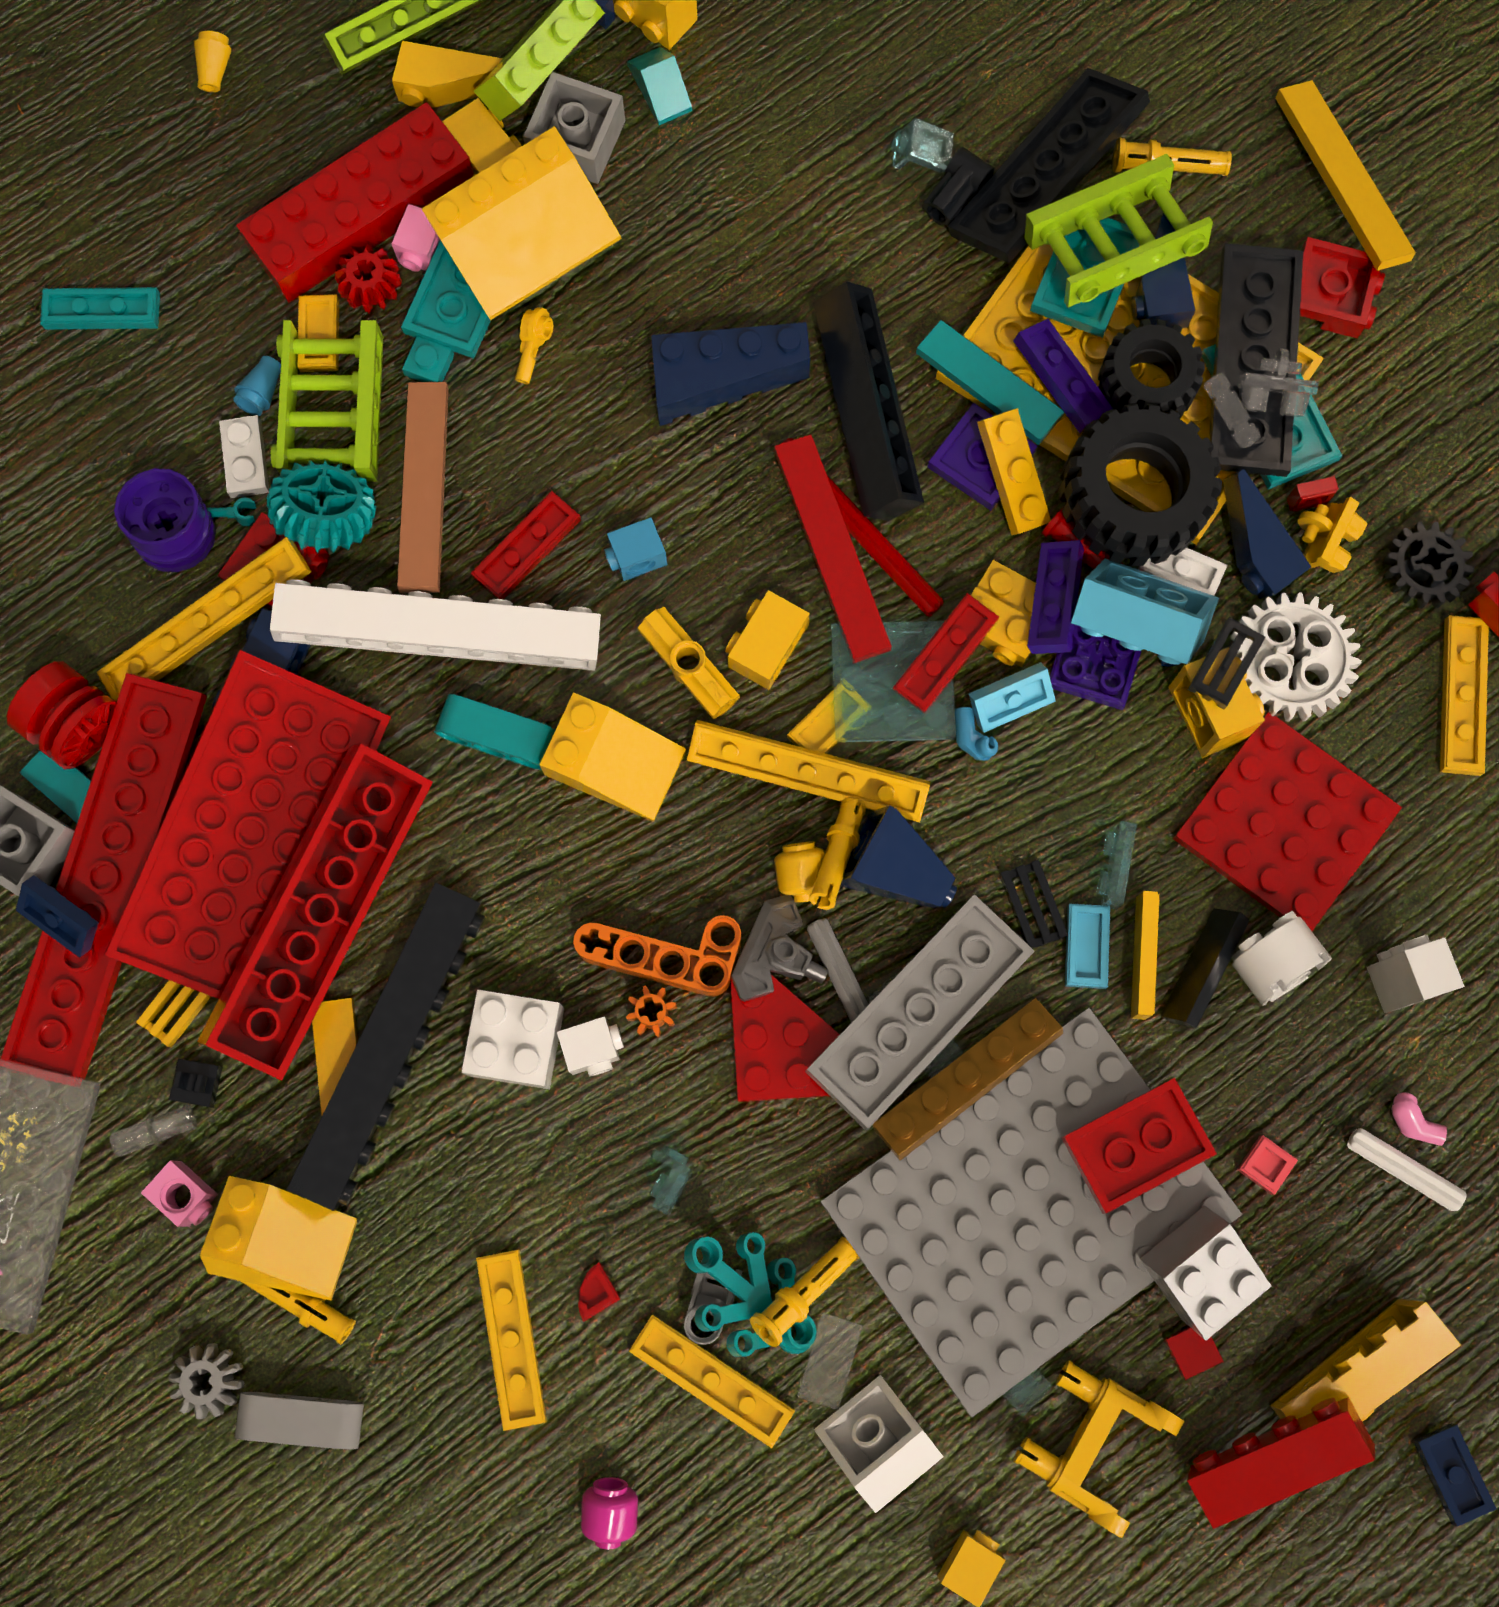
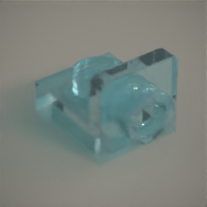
M914 118L902 130H898L893 138L891 150L894 152L892 166L901 169L911 161L939 173L945 172L951 161L954 133Z
M667 1146L663 1153L654 1149L650 1156L672 1168L668 1176L661 1173L650 1196L656 1198L652 1207L670 1216L693 1170L685 1166L689 1159L688 1157Z

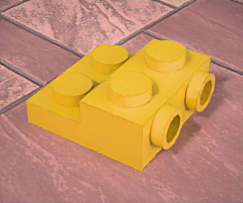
M992 560L978 586L975 587L971 594L973 598L999 616L998 622L980 645L993 651V656L1000 662L1009 666H1013L1015 663L1023 667L1031 653L1027 645L1036 583L1001 563Z

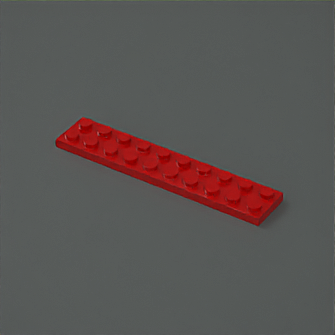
M126 673L56 887L59 894L78 908L88 912L93 919L99 922L92 948L79 958L42 930L4 1046L0 1066L74 1087H83L122 965L121 961L104 954L180 784L207 696L203 693Z

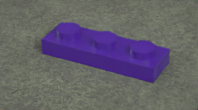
M1049 319L1017 334L1013 342L1079 433L1083 432L1093 420H1099L1102 413L1113 409Z
M1080 540L1041 543L1027 645L1032 654L1071 652L1075 625L1071 621L1078 601L1084 553Z

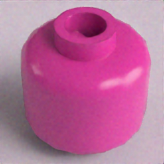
M605 1477L595 1480L593 1486L587 1488L582 1495L581 1529L584 1536L595 1541V1545L599 1548L615 1549L621 1546V1542L630 1539L635 1534L638 1517V1497L636 1492L628 1486L625 1480L620 1478Z

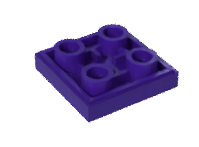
M1074 625L1071 652L1056 653L1050 672L1052 688L1123 710L1141 651L1127 649L1120 645L1119 640L1105 635L1103 637L1088 635L1081 630L1080 626Z

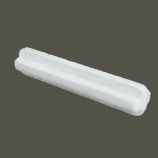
M1362 1128L1356 1129L1351 1134L1347 1146L1352 1151L1450 1211H1458L1462 1207L1467 1194L1461 1188Z

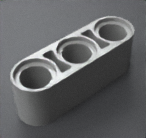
M241 1392L234 1438L247 1441L332 1449H358L364 1403L264 1392Z

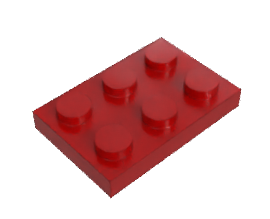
M1175 1078L1061 1137L1102 1214L1118 1208L1217 1154Z

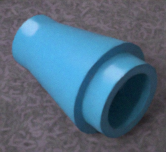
M262 356L259 363L234 388L236 395L233 400L235 404L251 415L260 416L263 411L268 410L272 402L278 377L281 373V364L272 357Z

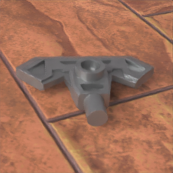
M790 895L779 896L766 900L763 903L733 970L731 978L739 998L744 1002L774 991L770 972L798 980L806 976L820 984L823 983L827 976V968L811 961L813 954L786 935L803 925L794 899Z

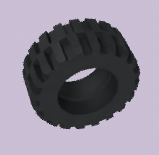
M1136 403L1124 405L1120 413H1118L1117 409H1111L1102 413L1099 420H1093L1084 429L1081 437L1077 439L1060 475V479L1063 482L1059 487V500L1067 502L1062 509V513L1066 522L1073 521L1075 523L1072 533L1077 539L1081 541L1085 537L1091 543L1088 549L1097 555L1100 551L1110 554L1109 561L1120 564L1124 558L1130 559L1131 566H1144L1149 558L1152 563L1157 564L1166 561L1170 555L1176 556L1196 538L1213 515L1218 505L1216 498L1220 495L1222 480L1216 477L1221 471L1219 459L1217 457L1211 458L1210 453L1214 447L1207 437L1204 439L1200 438L1197 434L1200 428L1195 423L1190 421L1189 424H1186L1179 419L1181 414L1172 409L1167 414L1160 411L1159 405L1147 404L1144 409H1139ZM1122 459H1135L1150 464L1166 479L1171 490L1172 506L1159 512H1143L1127 506L1111 490L1106 476V466Z

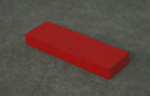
M551 491L471 572L472 577L496 599H504L581 521L580 515Z
M967 593L894 685L893 691L926 714L998 622L999 616Z

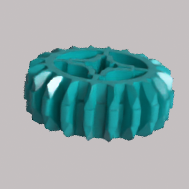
M309 460L307 466L294 463L292 470L282 469L280 476L273 478L269 494H267L268 518H270V524L274 525L276 534L284 535L293 542H298L301 550L310 546L315 548L317 554L321 548H328L334 553L338 546L349 550L353 542L361 543L363 537L370 533L373 518H375L376 514L373 489L367 485L366 478H358L355 470L344 471L342 463L334 467L328 465L326 460L323 464H314Z

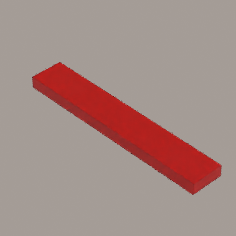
M810 434L774 446V453L852 662L856 663L891 651V643L812 435Z

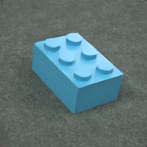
M1105 558L1085 578L1071 623L1080 626L1081 630L1088 635L1103 637L1105 635L1117 639L1120 645L1127 649L1135 651L1145 649L1156 653L1158 658L1166 663L1174 665L1188 664L1205 640L1219 598L1141 570L1109 561Z

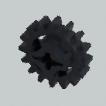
M1418 522L1412 528V531L1404 528L1397 535L1398 539L1394 538L1387 548L1390 553L1383 558L1382 563L1391 566V568L1386 571L1384 578L1395 580L1396 583L1390 589L1392 593L1399 590L1405 592L1403 596L1404 603H1407L1414 597L1417 599L1418 608L1422 609L1428 604L1429 600H1431L1434 608H1439L1445 600L1450 603L1460 595L1458 591L1462 592L1470 584L1466 578L1474 572V567L1465 564V562L1473 556V553L1470 551L1463 552L1460 548L1466 542L1464 537L1456 541L1451 538L1454 531L1452 527L1442 533L1439 531L1438 522H1433L1427 530L1422 522ZM1412 546V550L1409 552L1410 558L1404 561L1407 548ZM1452 570L1451 579L1445 585L1444 581L1447 579L1446 572Z

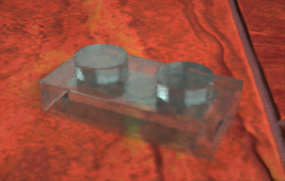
M1120 821L1113 832H1107L1103 855L1109 856L1107 871L1101 870L1097 883V894L1103 895L1101 906H1110V909L1117 910L1124 904L1137 828L1135 823Z

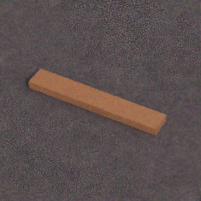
M447 382L408 383L397 582L399 593H409L412 591L440 592L449 394Z

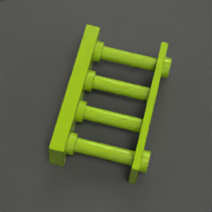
M1168 154L1026 214L1025 240L1031 250L1045 244L1050 245L1070 276L1066 280L1064 299L1068 308L1080 302H1089L1105 291L1181 258L1195 256L1208 247L1213 221L1210 217H1206L1191 224L1169 192L1174 163ZM1149 199H1155L1175 231L1155 239L1134 206ZM1114 214H1120L1140 245L1121 255L1099 222ZM1079 229H1085L1105 262L1085 270L1064 236Z
M283 320V334H279L276 341L277 354L281 358L277 444H272L271 464L273 468L277 469L279 474H281L282 469L292 470L294 463L308 464L309 460H311L314 464H323L326 460L328 464H350V467L355 469L360 478H366L367 482H377L384 336L376 320H361L360 335H355L354 339L298 338V332L292 321ZM298 354H355V357L359 358L358 371H353L352 375H298L297 358ZM297 391H353L354 395H357V408H351V412L296 411ZM295 427H351L352 431H356L355 444H350L349 448H294Z

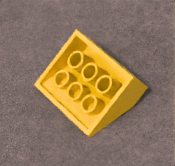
M555 126L422 208L433 230L490 320L622 239L576 158Z

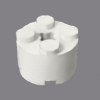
M1293 911L1272 924L1274 928L1266 933L1264 938L1258 932L1238 946L1240 950L1231 957L1233 960L1232 966L1262 1006L1266 1005L1269 1000L1270 1002L1275 1001L1303 983L1311 973L1309 970L1315 966L1320 970L1332 959L1301 917H1297Z

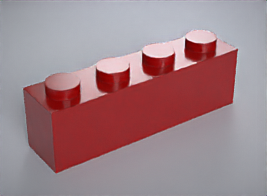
M1349 1397L1338 1402L1335 1398L1323 1400L1313 1406L1311 1409L1312 1413L1299 1419H1296L1294 1415L1284 1417L1271 1426L1272 1430L1260 1436H1256L1255 1433H1248L1236 1439L1232 1443V1448L1218 1454L1216 1450H1210L1197 1456L1193 1460L1187 1481L1212 1528L1222 1526L1374 1461L1375 1444Z

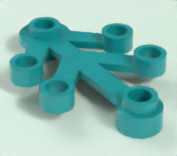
M756 1232L743 1234L736 1242V1250L739 1256L747 1261L750 1277L749 1283L722 1261V1247L716 1239L701 1237L691 1240L684 1252V1260L688 1268L695 1273H708L743 1301L721 1307L716 1304L699 1307L695 1313L697 1327L704 1332L717 1331L723 1324L750 1319L756 1312L762 1313L772 1303L768 1278L773 1284L779 1286V1290L785 1287L791 1288L795 1284L796 1267L793 1261L789 1258L774 1259L768 1264L766 1271L763 1255L765 1251L764 1238ZM749 1239H751L754 1243L753 1253H751L747 1247V1242ZM697 1248L700 1249L703 1254V1260L701 1263H699L697 1260ZM780 1264L785 1269V1275L783 1278H781L778 1273V1268ZM709 1310L714 1317L711 1326L706 1321V1314ZM808 1315L803 1322H795L793 1324L796 1330L794 1339L791 1335V1327L782 1335V1343L779 1346L785 1352L790 1354L803 1353L815 1341L816 1325ZM749 1330L731 1332L726 1342L729 1353L734 1357L750 1356L757 1349L770 1347L756 1332L752 1333ZM740 1336H742L745 1340V1348L743 1349V1351H741L738 1347V1339Z

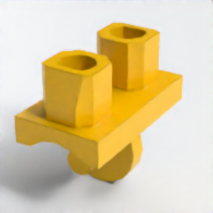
M1352 497L1346 498L1344 503H1329L1327 506L1318 504L1315 512L1303 511L1300 514L1298 524L1305 530L1302 540L1308 543L1303 555L1311 565V568L1320 566L1332 573L1340 572L1347 568L1352 556L1350 552L1339 544L1342 538L1348 542L1358 540L1363 535L1368 524L1355 512L1359 502Z

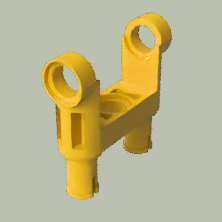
M1068 1360L1062 1370L1075 1377L1077 1381L1074 1382L1059 1373L1055 1384L1088 1403V1411L1064 1455L1057 1457L1031 1441L1029 1437H1026L1020 1446L1034 1455L1035 1458L1032 1459L1017 1450L1013 1462L1020 1464L1046 1480V1486L1049 1491L1088 1514V1518L1122 1538L1130 1522L1117 1514L1119 1510L1112 1507L1111 1504L1081 1486L1122 1409L1160 1432L1164 1429L1174 1436H1177L1184 1420L1151 1400L1150 1402L1146 1401L1110 1378L1099 1380Z

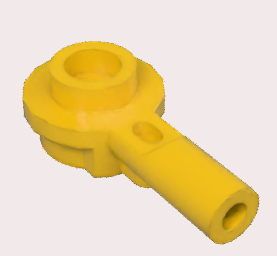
M545 308L528 309L522 317L519 335L521 340L520 352L522 355L515 376V381L523 384L530 383L538 348L546 340H549L553 333V320Z

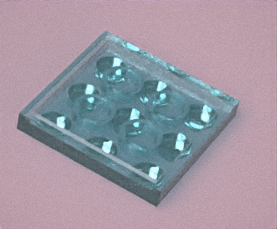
M945 621L883 622L892 646L891 651L856 663L852 662L839 624H831L835 741L877 742L955 739L953 679L926 714L893 691L894 685Z

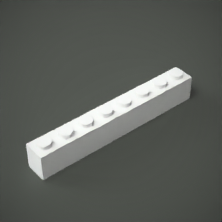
M295 579L287 580L286 584L275 583L270 632L273 640L277 642L595 671L601 614L592 613V610L586 607H570L568 611L554 610L551 605L545 603H531L529 607L513 606L511 601L504 599L489 600V603L473 602L472 598L463 595L449 596V599L432 598L431 594L421 591L409 592L407 596L392 594L391 590L379 587L369 588L368 592L354 591L351 590L350 586L337 583L328 584L327 588L312 587L309 582Z

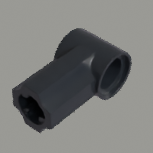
M961 147L949 162L942 180L924 201L923 209L927 212L929 218L940 226H949L971 197L975 196L993 176L995 167L966 148Z

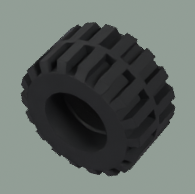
M1150 319L1141 320L1138 328L1132 323L1125 327L1123 334L1119 332L1113 338L1111 345H1109L1098 374V380L1100 381L1098 388L1113 409H1117L1118 413H1120L1124 405L1136 403L1139 409H1144L1147 404L1159 405L1160 411L1167 414L1172 409L1180 413V418H1182L1184 412L1192 404L1202 384L1203 377L1201 376L1205 371V362L1200 361L1203 353L1200 346L1193 348L1192 345L1195 338L1190 333L1184 336L1180 333L1182 330L1181 326L1175 324L1173 328L1166 326V320L1158 319L1156 325H1151ZM1139 363L1154 364L1167 374L1170 384L1160 388L1146 386L1134 377L1130 367Z

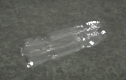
M1221 373L1207 380L1204 383V388L1210 399L1215 397L1216 401L1213 404L1229 431H1235L1232 436L1240 448L1253 445L1260 439V433L1254 423L1249 424L1248 420L1251 417L1237 393L1229 390L1232 388V385L1227 376Z

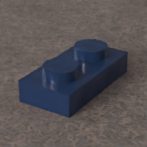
M35 875L22 883L16 906L18 913L79 958L91 950L99 922L93 919L88 912L78 908L59 894L55 888L48 886Z
M1451 1423L1413 1440L1452 1525L1458 1527L1496 1510L1495 1504L1458 1425Z

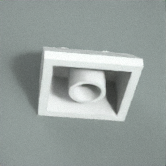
M881 1375L814 1429L851 1484L875 1513L943 1458V1455Z

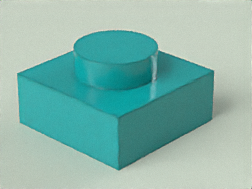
M417 336L402 371L405 376L421 382H443L454 358L453 349Z

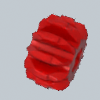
M367 244L363 253H358L357 250L352 248L351 259L340 258L339 264L341 269L335 271V279L337 284H339L337 290L341 298L347 299L350 307L356 310L362 305L364 311L370 314L373 305L378 304L381 309L385 310L386 299L397 301L395 289L401 287L402 284L401 277L397 274L399 267L393 258L389 259L387 252L383 248L374 253L373 248Z

